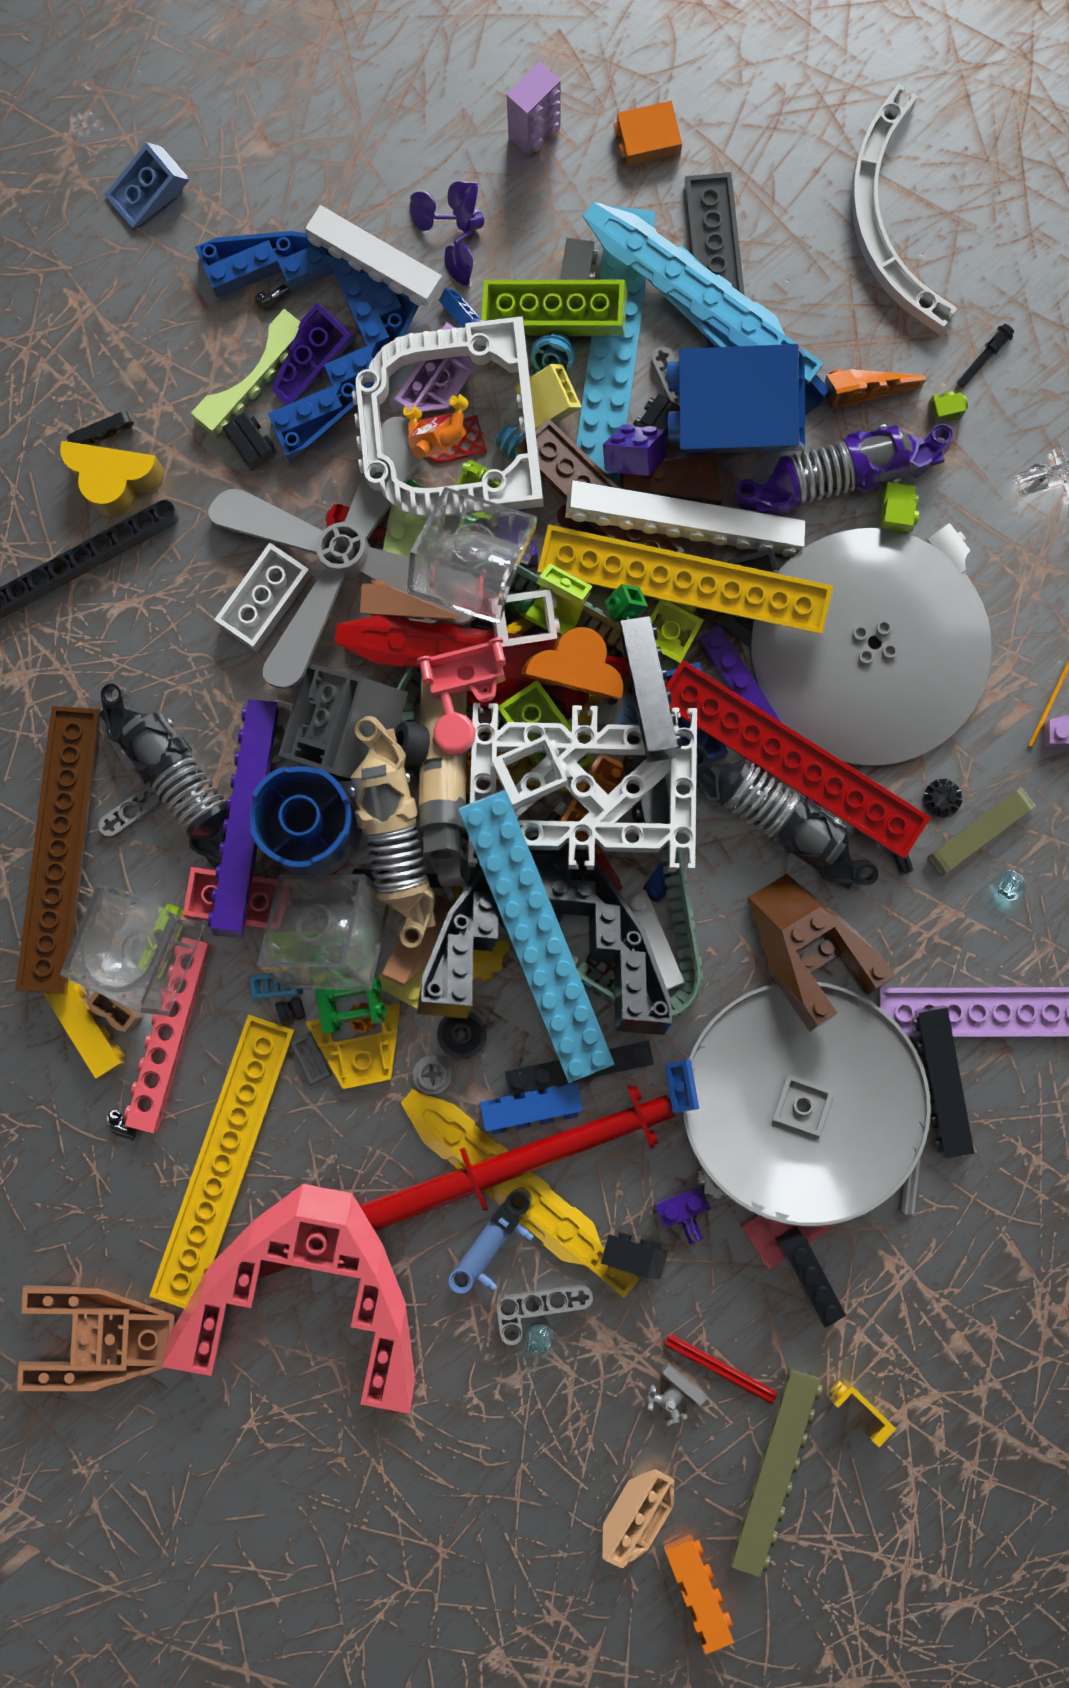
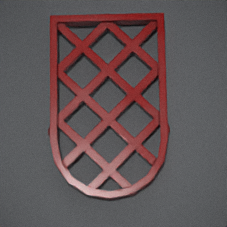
M474 415L464 418L463 422L472 420L470 425L463 423V426L467 428L466 434L458 445H453L456 448L453 454L442 453L449 458L440 459L442 454H439L437 458L428 456V458L432 461L443 463L487 452L478 416ZM475 421L477 422L479 431L472 428ZM470 430L477 434L474 441L466 438ZM479 437H481L483 447L476 443ZM464 440L471 443L468 451L461 448ZM474 446H476V447H478V448L480 449V450H476V451L471 452ZM458 450H460L461 452L465 453V454H461V455L455 456L456 453L458 452Z

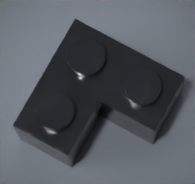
M618 1231L617 1235H608L601 1264L644 1278L661 1279L668 1250L661 1248L662 1243L642 1238L640 1242L631 1240L632 1235Z

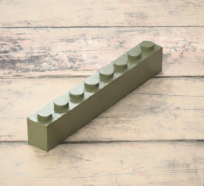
M788 1369L729 1561L731 1568L761 1577L762 1570L766 1571L770 1561V1556H767L769 1547H774L778 1534L775 1531L777 1521L781 1522L785 1512V1507L782 1506L785 1497H789L792 1489L790 1478L792 1472L796 1473L799 1467L800 1458H797L799 1449H803L806 1444L807 1434L804 1432L807 1423L811 1424L815 1410L812 1409L814 1399L818 1400L822 1391V1385H819L820 1380L817 1377Z

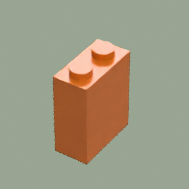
M672 101L617 113V122L613 123L616 137L620 136L619 152L621 158H625L627 166L681 154L682 140Z

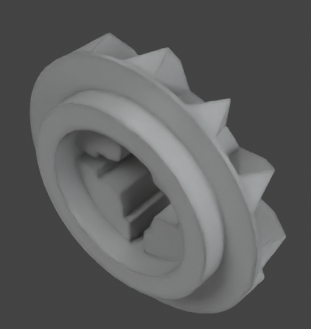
M436 1055L423 1057L414 1067V1083L420 1091L426 1094L441 1093L451 1083V1067L442 1057ZM431 1064H433L435 1072L443 1073V1075L436 1077L435 1086H433L430 1078L422 1077V1075L430 1072Z

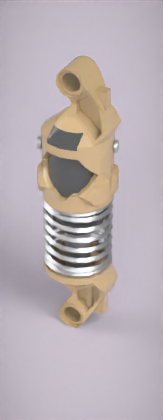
M366 716L356 724L355 734L369 747V752L351 775L352 786L349 790L351 796H355L357 810L354 813L357 826L362 829L364 840L369 842L366 845V849L371 851L368 854V858L373 860L370 863V867L375 869L372 872V876L377 878L373 882L377 886L375 888L377 899L395 908L406 917V922L400 934V940L404 946L415 948L421 943L427 927L436 926L433 912L436 893L429 885L428 876L418 874L426 869L423 865H416L421 863L424 858L413 856L419 854L422 849L414 847L420 840L412 838V836L418 833L414 829L416 827L415 817L418 812L415 799L410 796L408 782H410V776L408 773H405L406 754L397 743L394 728L386 730L375 717ZM370 723L374 728V733L371 735L365 734L362 730V724ZM385 860L387 861L386 864H383V865H375L376 863H378V862H380V861H385ZM382 870H389L388 873L377 874ZM383 879H391L384 883H379ZM410 929L415 930L419 938H409L406 931Z

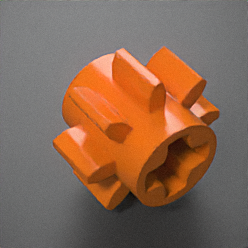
M360 1003L358 1007L353 1004L350 1011L369 1008V1004ZM371 1017L350 1021V1027L359 1033L365 1032L367 1028L372 1031L376 1025L372 1024Z

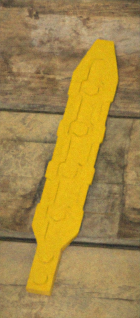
M414 1089L401 1102L423 1143L443 1160H448L457 1169L465 1167L460 1153V1149L465 1147L472 1164L509 1151L501 1143L497 1144L475 1125L474 1120L452 1103ZM529 1172L483 1190L500 1206L506 1203L507 1196L514 1189L524 1188L528 1190L533 1198L532 1205L525 1214L520 1215L523 1218L519 1224L524 1225L544 1243L543 1245L561 1261L586 1265L624 1298L639 1281L640 1278L635 1274L601 1264L605 1248L601 1245L594 1222L576 1207H572L564 1201L538 1175ZM514 1196V1205L518 1208L524 1207V1198Z

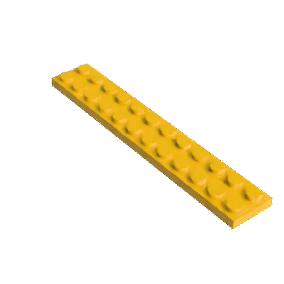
M549 524L538 567V573H542L550 563L588 584L615 590L621 584L640 587L643 596L817 634H823L834 587L824 583Z
M248 1014L149 1297L185 1309L204 1276V1269L208 1268L216 1260L295 1030Z

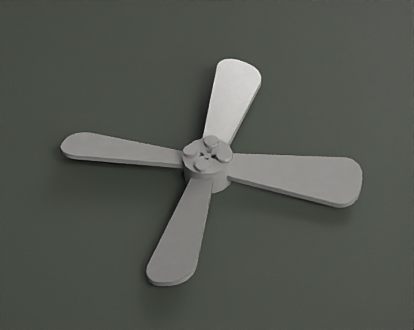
M392 417L381 426L384 455L393 461L398 480L406 484L422 459H418L413 455L408 444V423H410V420L404 417ZM377 472L372 478L379 479L383 476V473ZM364 473L345 522L332 524L324 529V531L241 489H228L221 492L208 509L209 518L219 527L315 553L325 566V569L264 664L263 677L265 681L279 689L292 688L300 683L304 677L343 580L356 579L363 574L372 580L386 581L387 586L394 587L459 615L460 621L451 622L460 625L470 623L477 617L484 601V586L473 573L371 548L367 540L391 506V503L384 497L381 491H375L370 488Z

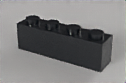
M626 755L623 761L625 774L630 775L646 760V756ZM665 776L633 806L632 817L636 823L669 824V796ZM632 783L627 786V790L631 794H636L640 791L636 784ZM666 845L663 849H669V845Z
M797 1226L776 1237L775 1240L815 1316L824 1328L844 1318L846 1314L807 1239Z

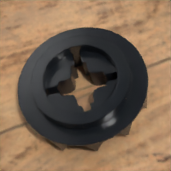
M947 778L936 779L931 782L924 792L926 808L932 814L939 817L953 815L959 810L963 801L962 790L959 789L956 782H952ZM949 790L947 798L950 800V803L944 801L937 805L940 799L937 792L943 794Z

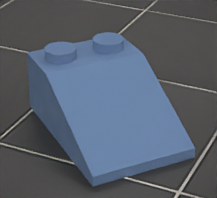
M146 142L105 196L128 224L135 229L173 200L190 179L161 146Z

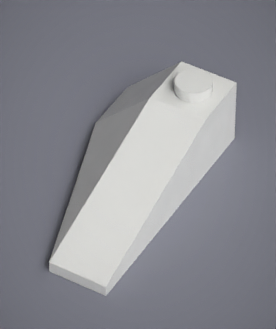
M646 890L624 898L646 932L667 990L685 984Z

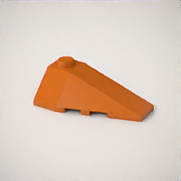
M836 369L826 376L824 383L831 390L828 396L830 407L835 409L922 388L926 378L925 375L863 370L843 371L842 369Z

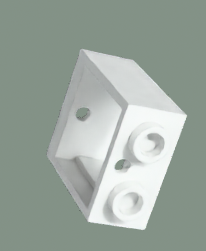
M551 589L489 598L495 638H503L502 647L557 639V633L560 632V624L558 618L554 617L553 608L557 607L555 594H551ZM543 597L548 633L508 639L503 603Z
M547 735L492 759V766L503 790L507 792L513 809L568 785L567 777L570 776L565 763L560 764L556 756L560 754L554 740L549 741ZM544 749L558 780L519 796L506 765Z

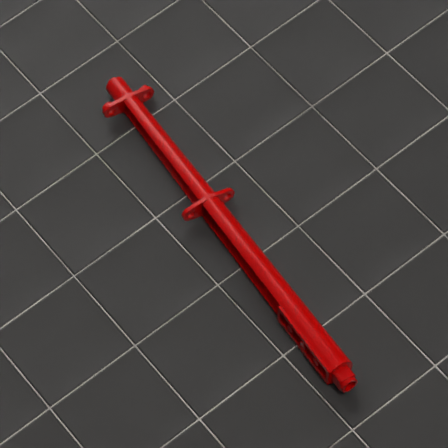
M627 1086L634 1107L474 1164L471 1163L465 1147L460 1149V1153L465 1167L360 1204L359 1206L374 1231L381 1230L475 1193L483 1211L488 1210V1205L483 1190L640 1129H643L650 1149L655 1148L654 1145L659 1144L654 1129L649 1131L648 1128L676 1118L672 1110L671 1098H668L666 1094L639 1104L638 1101L642 1100L638 1086ZM262 1260L258 1279L293 1266Z

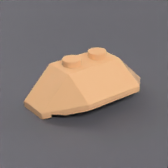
M653 1469L627 1482L603 1523L602 1558L605 1561L623 1569L629 1562L637 1559L649 1549L674 1506L673 1486L675 1480Z

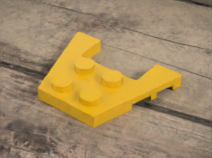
M400 1003L386 1005L387 1014L385 1022L381 1023L382 1032L334 1042L332 1033L322 1034L320 1019L306 1022L342 1089L392 1079L401 1010Z

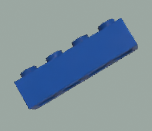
M444 289L439 302L449 312V315L456 320L458 325L464 328L466 327L465 323L482 321L456 290Z

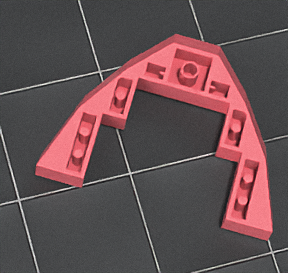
M302 1184L257 1217L208 1267L170 1333L162 1367L212 1376L227 1304L247 1308L252 1307L261 1262L266 1260L360 1279L351 1327L374 1332L360 1404L410 1414L415 1374L407 1309L383 1244L352 1193Z

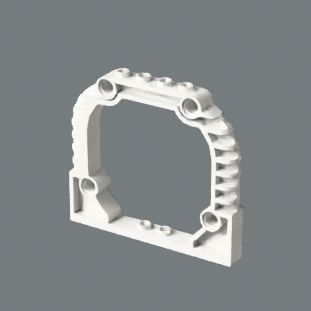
M522 316L465 323L466 327L440 329L431 332L423 331L422 333H409V335L399 336L381 348L375 358L371 360L369 369L358 373L356 377V391H352L354 406L358 405V413H355L354 417L356 428H360L361 436H357L358 451L362 450L363 458L359 459L360 473L365 474L370 488L375 491H381L393 506L413 516L424 517L486 510V513L544 507ZM480 346L486 348L482 352L475 351V349ZM460 356H470L471 360L477 365H484L493 361L509 373L519 372L521 394H517L518 409L523 408L524 416L519 417L521 431L526 432L527 454H519L504 471L497 469L487 471L482 481L477 483L436 488H416L398 480L393 461L384 455L379 405L389 395V377L402 366L415 362ZM368 382L374 383V385L370 388L364 387V385ZM377 472L383 473V476L379 479L372 478ZM494 481L501 483L498 488L489 487Z

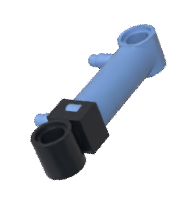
M517 1188L507 1196L506 1203H503L450 1274L449 1286L454 1292L458 1294L466 1293L473 1287L476 1281L485 1288L494 1291L497 1285L484 1275L483 1271L512 1232H515L528 1242L532 1240L533 1235L519 1224L523 1218L520 1215L525 1214L532 1205L533 1198L528 1190ZM514 1196L523 1197L525 1206L522 1208L516 1207L513 1203ZM457 1274L466 1275L468 1284H459L457 1282Z

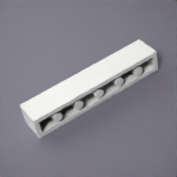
M321 205L305 228L310 243L316 247L323 246L337 259L342 257L349 261L348 263L351 267L358 271L361 269L366 271L373 280L385 282L395 293H404L418 306L424 305L429 308L443 285L442 275Z

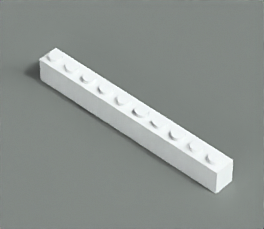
M572 481L567 493L565 517L572 518L578 522H596L601 526L613 525L625 530H643V532L648 534L660 533L672 538L684 537L696 542L708 541L713 542L715 545L736 546L738 549L749 548L763 551L772 548L773 553L782 554L785 557H793L804 547L805 520Z

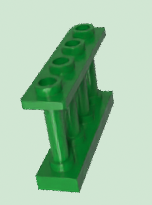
M356 926V935L329 941L324 939V935L305 937L322 1034L341 1031V1023L371 1017L372 1024L385 1022L387 1011L381 999L382 984L376 972L378 961L376 955L373 954V934L368 926ZM358 945L360 959L334 965L328 963L327 953L329 950ZM358 969L363 970L365 983L339 989L333 987L331 977L334 974ZM367 993L369 1008L344 1013L337 1011V999Z

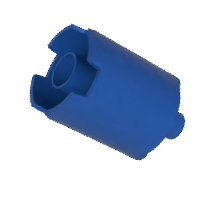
M304 766L281 767L264 777L252 794L253 801L250 809V832L259 848L282 868L307 879H316L339 870L353 856L362 837V829L358 828L354 813L356 808L341 785L329 773L320 768L315 769Z

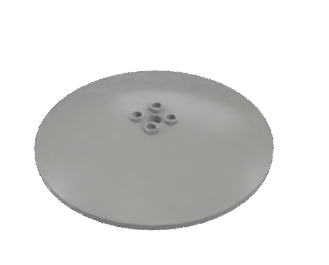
M878 528L853 529L835 533L813 542L795 554L778 571L777 574L834 586L823 634L754 620L751 637V657L754 675L759 688L782 723L845 763L861 766H885L905 762L930 752L949 739L966 722L979 702L988 679L992 653L991 632L988 617L977 590L964 572L960 573L945 553L924 540L906 533ZM870 637H876L880 640L881 646L879 649L874 650L868 646V639Z
M821 982L817 983L837 1011V1014L811 1032L808 1031L777 983L753 990L736 999L719 1012L703 1030L689 1057L692 1063L699 1109L682 1112L686 1134L695 1157L711 1181L726 1196L751 1213L767 1220L799 1227H820L847 1222L872 1211L889 1199L904 1184L920 1159L928 1135L931 1114L930 1092L925 1070L915 1047L906 1033L884 1010L870 1000L845 988ZM799 1100H806L809 1103L810 1110L808 1112H801L797 1109L796 1104Z

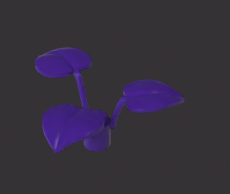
M456 181L450 185L447 199L450 208L454 210L453 215L434 214L436 210L434 198L424 191L414 192L410 197V213L414 225L419 230H430L433 227L434 219H456L457 227L465 232L454 241V246L446 247L444 261L447 271L454 280L463 285H470L473 257L468 246L463 243L460 244V242L467 236H471L472 230L481 229L484 225L482 212L474 210L479 183Z

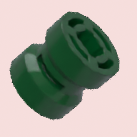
M512 590V591L509 593V595H510V594H517V593H521V592L516 591V590ZM535 598L506 602L505 612L512 615L519 614L521 618L526 619L524 618L525 614L534 604Z

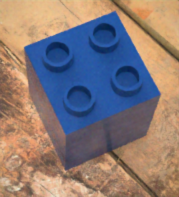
M799 344L679 349V361L668 362L669 392H674L675 396H680V411H671L668 414L669 441H675L676 444H680L681 450L692 455L805 451V353Z

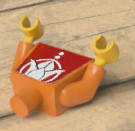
M461 394L458 395V398L452 395L449 400V404L455 408V413L424 419L419 423L417 421L422 417V412L415 404H413L412 411L407 406L404 407L403 413L410 420V423H408V444L416 458L422 459L442 454L466 434L463 427L464 414L462 412L468 407V401Z

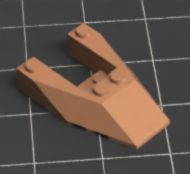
M23 1286L21 1314H73L70 1362L19 1361L17 1391H97L101 1388L166 1368L162 1367L169 1336L174 1327V1314L99 1288Z

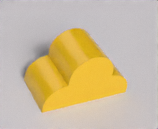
M61 441L60 453L62 460L78 479L81 493L101 515L115 517L124 514L133 505L136 493H146L153 490L163 478L164 468L155 455Z

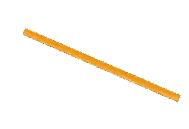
M1069 659L1028 744L1029 747H1033L1068 673Z

